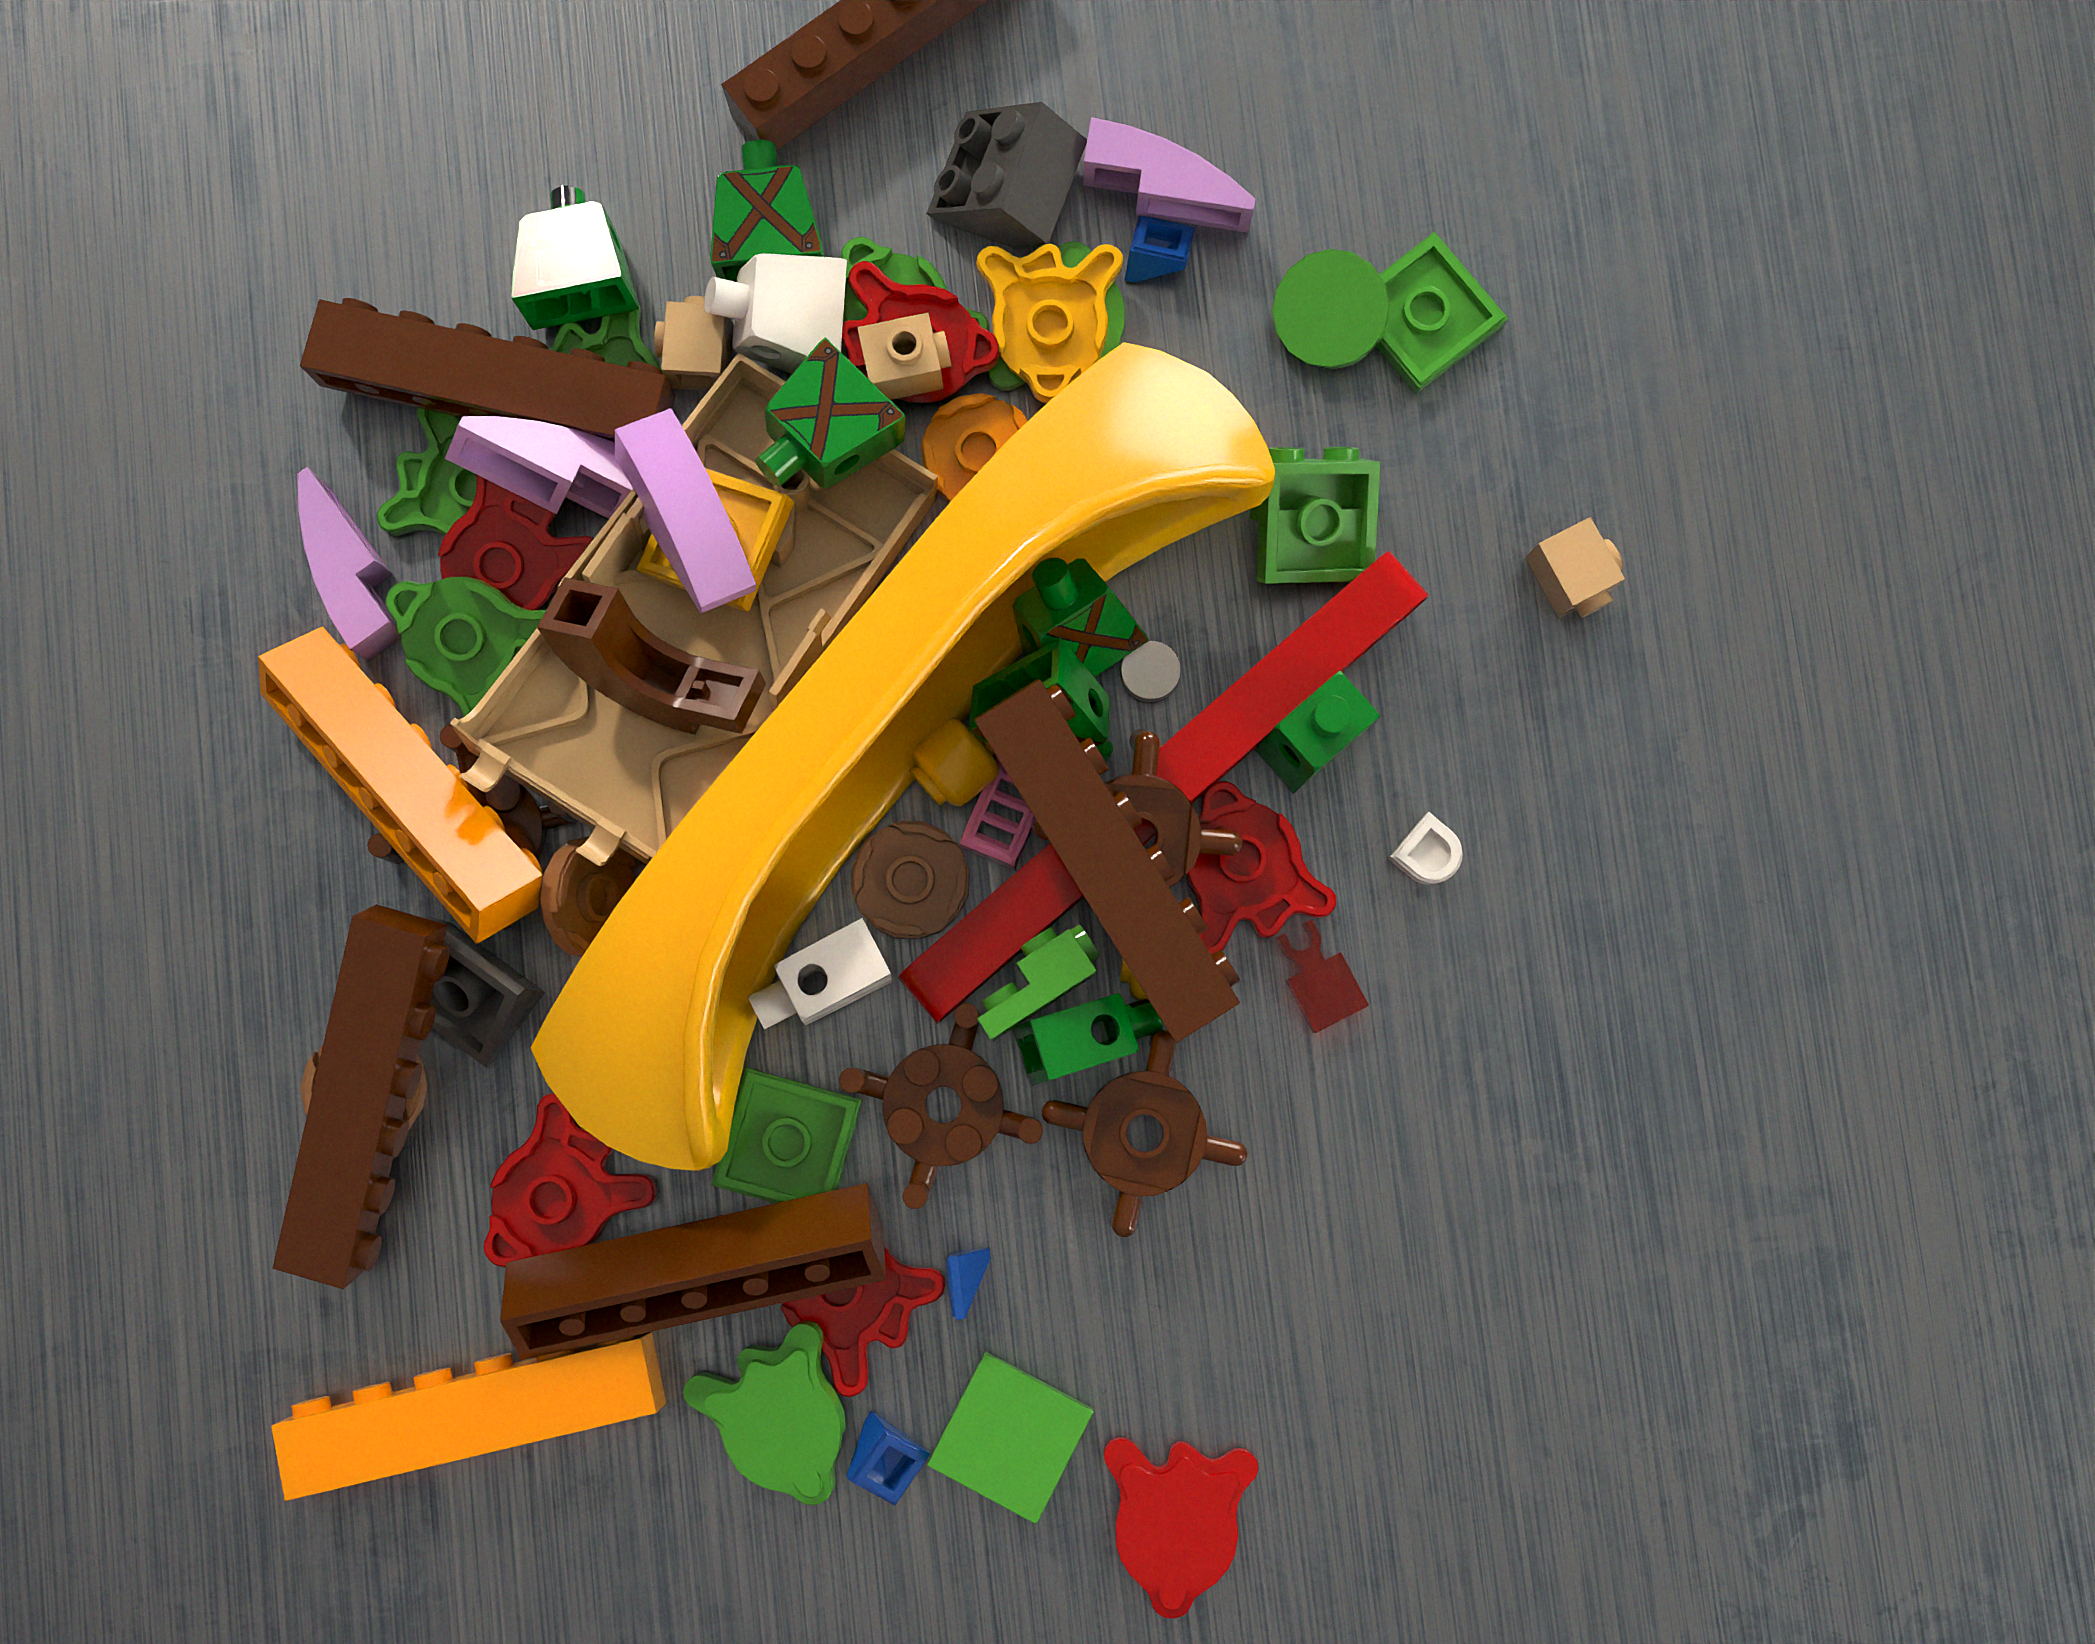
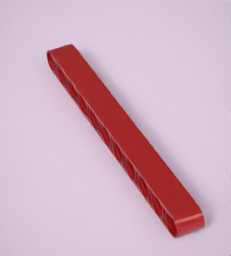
M1390 551L1383 554L1159 748L1157 777L1175 785L1186 795L1192 804L1257 748L1282 719L1338 671L1343 673L1421 605L1428 598L1429 594ZM1140 818L1142 823L1133 828L1144 846L1156 835V832L1149 820ZM1051 842L915 959L898 976L900 982L936 1024L947 1017L1020 954L1022 945L1051 927L1084 898V895Z

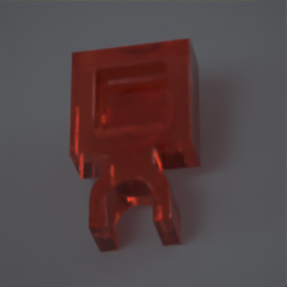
M1313 920L1302 924L1309 936V945L1305 950L1300 951L1292 948L1285 933L1275 938L1284 956L1296 962L1301 971L1285 981L1312 1033H1317L1368 1007L1369 1004L1342 953L1340 952L1326 960L1324 959L1320 951V933Z

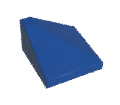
M1139 216L1129 251L1124 280L1137 282L1185 270L1195 227L1147 216Z
M989 1247L951 1252L946 1259L952 1317H955L956 1320L966 1318L991 1259Z
M871 1411L865 1419L846 1477L854 1484L895 1506L930 1456V1453L880 1415Z

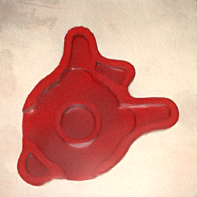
M868 261L858 262L851 268L848 275L849 286L856 298L867 310V316L863 320H848L843 323L842 344L849 356V361L867 378L868 374L857 327L929 313L933 333L945 332L951 367L941 369L943 389L898 399L918 403H931L943 400L956 393L975 375L989 371L997 364L1000 351L996 337L993 333L982 328L976 319L971 317L970 313L959 303L958 297L944 288L925 284H899L892 281L878 267Z
M476 474V494L473 504L466 514L453 523L442 540L438 553L442 579L470 577L482 580L500 590L517 606L529 610H540L551 599L558 584L594 538L590 536L559 538L553 536L549 526L556 516L555 513Z
M1228 781L1216 782L1204 792L1201 813L1199 815L1201 829L1214 830L1217 827L1224 826L1239 834L1242 839L1241 850L1233 856L1199 853L1194 866L1186 875L1187 884L1198 902L1199 914L1208 927L1207 930L1199 934V937L1211 955L1220 949L1222 951L1225 949L1236 924L1241 920L1249 921L1259 937L1268 939L1275 936L1293 914H1301L1318 919L1328 916L1334 910L1337 904L1335 893L1331 888L1316 880L1307 870L1302 857L1300 841L1293 826L1281 813L1277 814L1267 806L1256 803V800L1245 796L1235 784Z
M554 1093L547 1094L540 1099L537 1105L536 1122L530 1137L521 1147L508 1155L496 1170L490 1184V1188H493L491 1198L492 1215L489 1216L490 1229L484 1241V1253L494 1265L506 1267L507 1262L592 1244L600 1237L610 1220L619 1213L645 1208L653 1204L658 1195L657 1184L647 1174L610 1173L606 1168V1161L614 1149L579 1127Z
M885 1244V1281L784 1302L780 1306L787 1323L791 1327L800 1321H812L817 1323L822 1329L824 1339L821 1351L828 1359L835 1389L840 1395L845 1397H853L860 1394L868 1384V1344L873 1341H879L888 1348L895 1349L901 1347L907 1340L912 1310L918 1306L937 1301L943 1295L946 1286L945 1277L939 1270L933 1267H913L905 1264L893 1256Z
M1126 1437L1114 1438L1106 1444L1103 1454L1105 1464L1115 1478L1120 1491V1502L1115 1517V1542L1121 1562L1130 1576L1149 1594L1156 1613L1169 1619L1179 1618L1189 1611L1196 1597L1216 1584L1229 1569L1236 1553L1239 1534L1236 1517L1238 1503L1244 1490L1257 1476L1259 1470L1258 1461L1245 1448H1235L1218 1458L1210 1459L1201 1454L1188 1442L1178 1441L1169 1449L1167 1462L1162 1466H1155L1132 1440Z

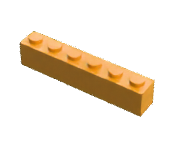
M322 626L258 656L260 694L476 944L538 908L543 872L536 857L526 848L519 849L505 833L504 825L498 814L491 807H482L468 791L466 781L459 777L461 775L460 771L451 764L446 766L432 750L430 741L421 727L414 723L410 725L396 710L394 700L388 690L380 683H372L361 670L356 655L346 644L342 643L339 645Z
M652 1332L638 1334L582 1348L538 1356L535 1359L514 1364L511 1353L497 1355L474 1362L476 1373L453 1378L451 1367L438 1369L414 1376L415 1387L392 1392L390 1382L374 1384L352 1391L353 1402L331 1406L330 1396L291 1405L293 1416L271 1425L284 1499L288 1501L655 1414L667 1402Z

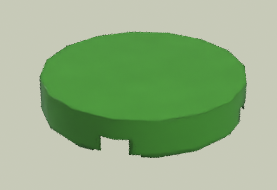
M1327 249L1306 255L1288 269L1276 288L1272 313L1276 333L1292 355L1311 367L1334 370L1358 363L1374 349L1377 343L1379 344L1387 331L1391 306L1387 286L1370 262L1350 251Z

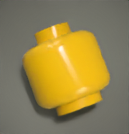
M950 718L915 746L912 756L916 765L909 771L939 807L946 801L950 805L961 807L997 778L999 768L992 756L994 751L989 743L969 731V727L961 720Z

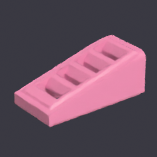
M996 758L999 768L998 776L982 790L963 832L959 846L964 850L1015 870L1032 831L1031 820L1034 815L1025 801L998 791L1001 781L1012 785L1014 783L999 759ZM992 802L1024 814L1020 824L989 812ZM983 823L1014 835L1011 844L1008 845L981 834L980 830Z

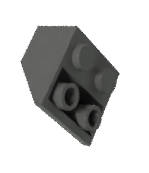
M1043 102L967 111L955 130L953 147L944 170L936 179L934 185L935 193L926 214L941 223L1009 247L1048 244L1087 144V139Z

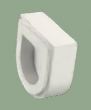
M1427 812L1387 859L1412 880L1425 885H1434L1451 878L1457 872L1462 862L1463 853L1458 837L1434 815Z

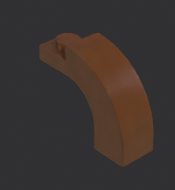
M564 577L537 626L539 632L559 659L595 690L638 715L696 735L700 725L742 734L766 686L760 670L695 656L661 640L635 617L619 588Z

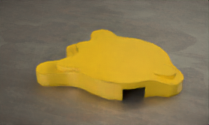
M1053 244L1042 245L1029 255L1021 258L1013 256L1006 250L996 246H988L980 251L977 256L976 267L978 274L990 287L995 300L992 327L993 334L998 342L999 357L1009 370L1029 385L1037 400L1048 403L1101 357L1106 345L1108 326L1105 297L1110 286L1122 271L1123 255L1118 248L1110 244H1104L1096 247L1076 267L1068 268L1062 263L1059 248Z

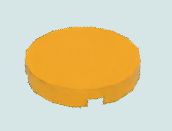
M984 393L959 396L941 406L931 418V423L926 428L921 443L923 467L938 476L937 494L950 503L997 451L1028 422L1023 412L1011 403L1009 405L1005 401L997 400L996 396Z

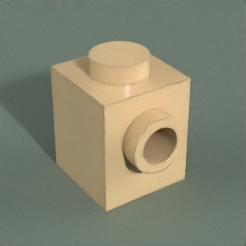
M689 296L684 298V302L666 301L665 322L657 321L654 333L655 354L657 357H662L661 370L666 375L672 389L709 391L731 363L733 322L731 318L706 313L704 308L705 296Z
M929 313L857 327L868 379L888 399L892 400L943 389L941 369L951 367V360L945 332L933 333Z
M1591 517L1538 543L1525 557L1558 618L1574 610L1578 611L1581 618L1600 610L1613 602L1609 593L1625 580L1621 572L1623 570V561L1619 551L1610 540H1603Z

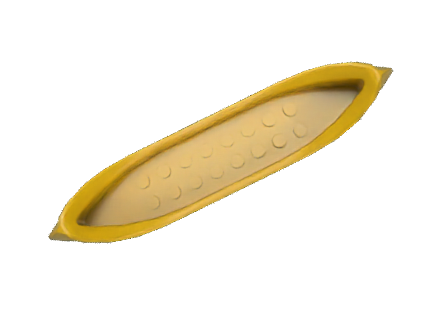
M1123 342L1055 395L997 451L945 507L676 826L616 905L576 965L550 1009L531 1046V1051L547 1085L580 1127L605 1145L645 1163L670 1169L701 1171L721 1161L728 1150L740 1078L748 1045L758 1018L748 996L771 985L777 973L774 965L783 960L794 935L831 880L915 780L909 771L916 765L912 756L915 746L946 720L956 718L963 722L971 710L973 685L1008 667L1023 653L1012 605L1018 596L1035 586L1032 578L1034 568L1041 561L1048 558H1060L1066 564H1069L1076 558H1084L1103 581L1106 582L1120 571L1175 541L1214 523L1261 505L1270 495L1275 480V467L1268 447L1252 417L1230 391L1208 372L1163 351Z

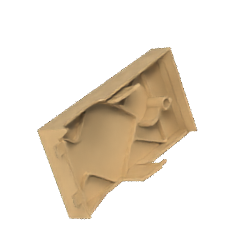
M739 352L683 423L682 428L691 441L704 468L786 494L794 501L790 515L749 613L723 604L700 614L687 591L646 578L636 571L651 536V531L643 519V504L634 489L631 490L565 577L619 588L631 611L643 626L661 640L684 652L711 660L760 670L766 686L743 733L739 734L700 725L696 735L664 726L630 711L595 690L571 671L552 651L538 628L476 707L464 718L456 719L454 717L450 723L468 751L478 756L472 768L462 773L459 777L481 791L488 792L497 784L503 774H506L546 801L554 804L593 830L588 840L575 851L600 867L609 861L618 847L646 865L651 861L676 826L859 611L936 501L938 476L895 449L830 488L824 489L820 487L802 468L780 487L772 484L760 471L755 459L774 443L766 432L765 408L786 381Z

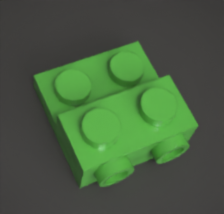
M1270 447L1269 453L1275 467L1274 485L1270 495L1263 503L1250 509V519L1258 521L1256 581L1264 584L1353 581L1376 561L1381 462L1359 458V448L1324 447L1323 458L1304 459V448Z
M1080 924L1071 930H1066L1059 936L1050 927L1021 946V952L1025 958L1017 962V969L1028 986L1020 991L1014 982L1002 987L982 1001L988 1012L977 1018L993 1042L1094 977L1096 969L1092 962L1098 959L1099 953Z

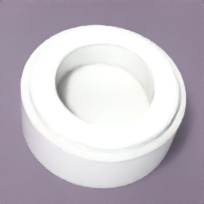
M1149 641L1124 657L1121 666V681L1125 690L1133 698L1142 702L1151 703L1165 699L1174 691L1180 677L1178 657L1170 647L1157 641Z

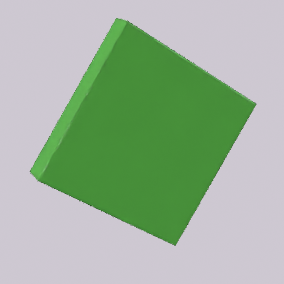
M1435 231L1379 274L1387 286L1391 311L1387 331L1375 347L1415 394L1419 393L1497 332L1509 319Z
M745 1067L734 1105L728 1150L721 1161L717 1163L711 1186L771 1203L837 1190L863 1099Z
M985 1351L927 1466L1037 1525L1094 1410L1088 1405Z

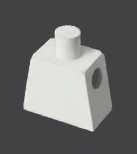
M780 254L755 255L739 270L737 282L712 277L709 280L704 300L705 312L734 319L732 346L737 353L739 352L744 356L793 374L816 345L825 337L841 352L847 260L832 257Z
M863 918L775 964L774 968L780 980L748 996L764 1029L798 1013L801 1021L807 1025L892 983L891 973ZM815 972L826 975L827 985L825 989L813 995L803 992L802 981L805 977Z

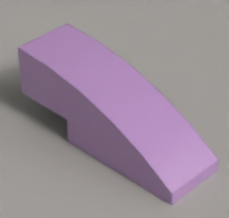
M1091 117L1084 157V186L1138 194L1135 216H1147L1161 220L1249 232L1256 199L1229 175L1201 156L1166 138L1129 125Z
M667 409L615 429V459L643 504V519L700 614L756 591V582L726 510L698 454L672 409Z
M463 416L445 457L446 460L557 514L566 497L610 519L633 489L615 459V442L577 429L541 421L499 416Z
M306 467L297 473L298 512L303 546L312 577L329 617L349 649L370 661L401 638V634H398L396 621L387 610L385 602L374 589V587L393 575V573L329 485L311 469Z

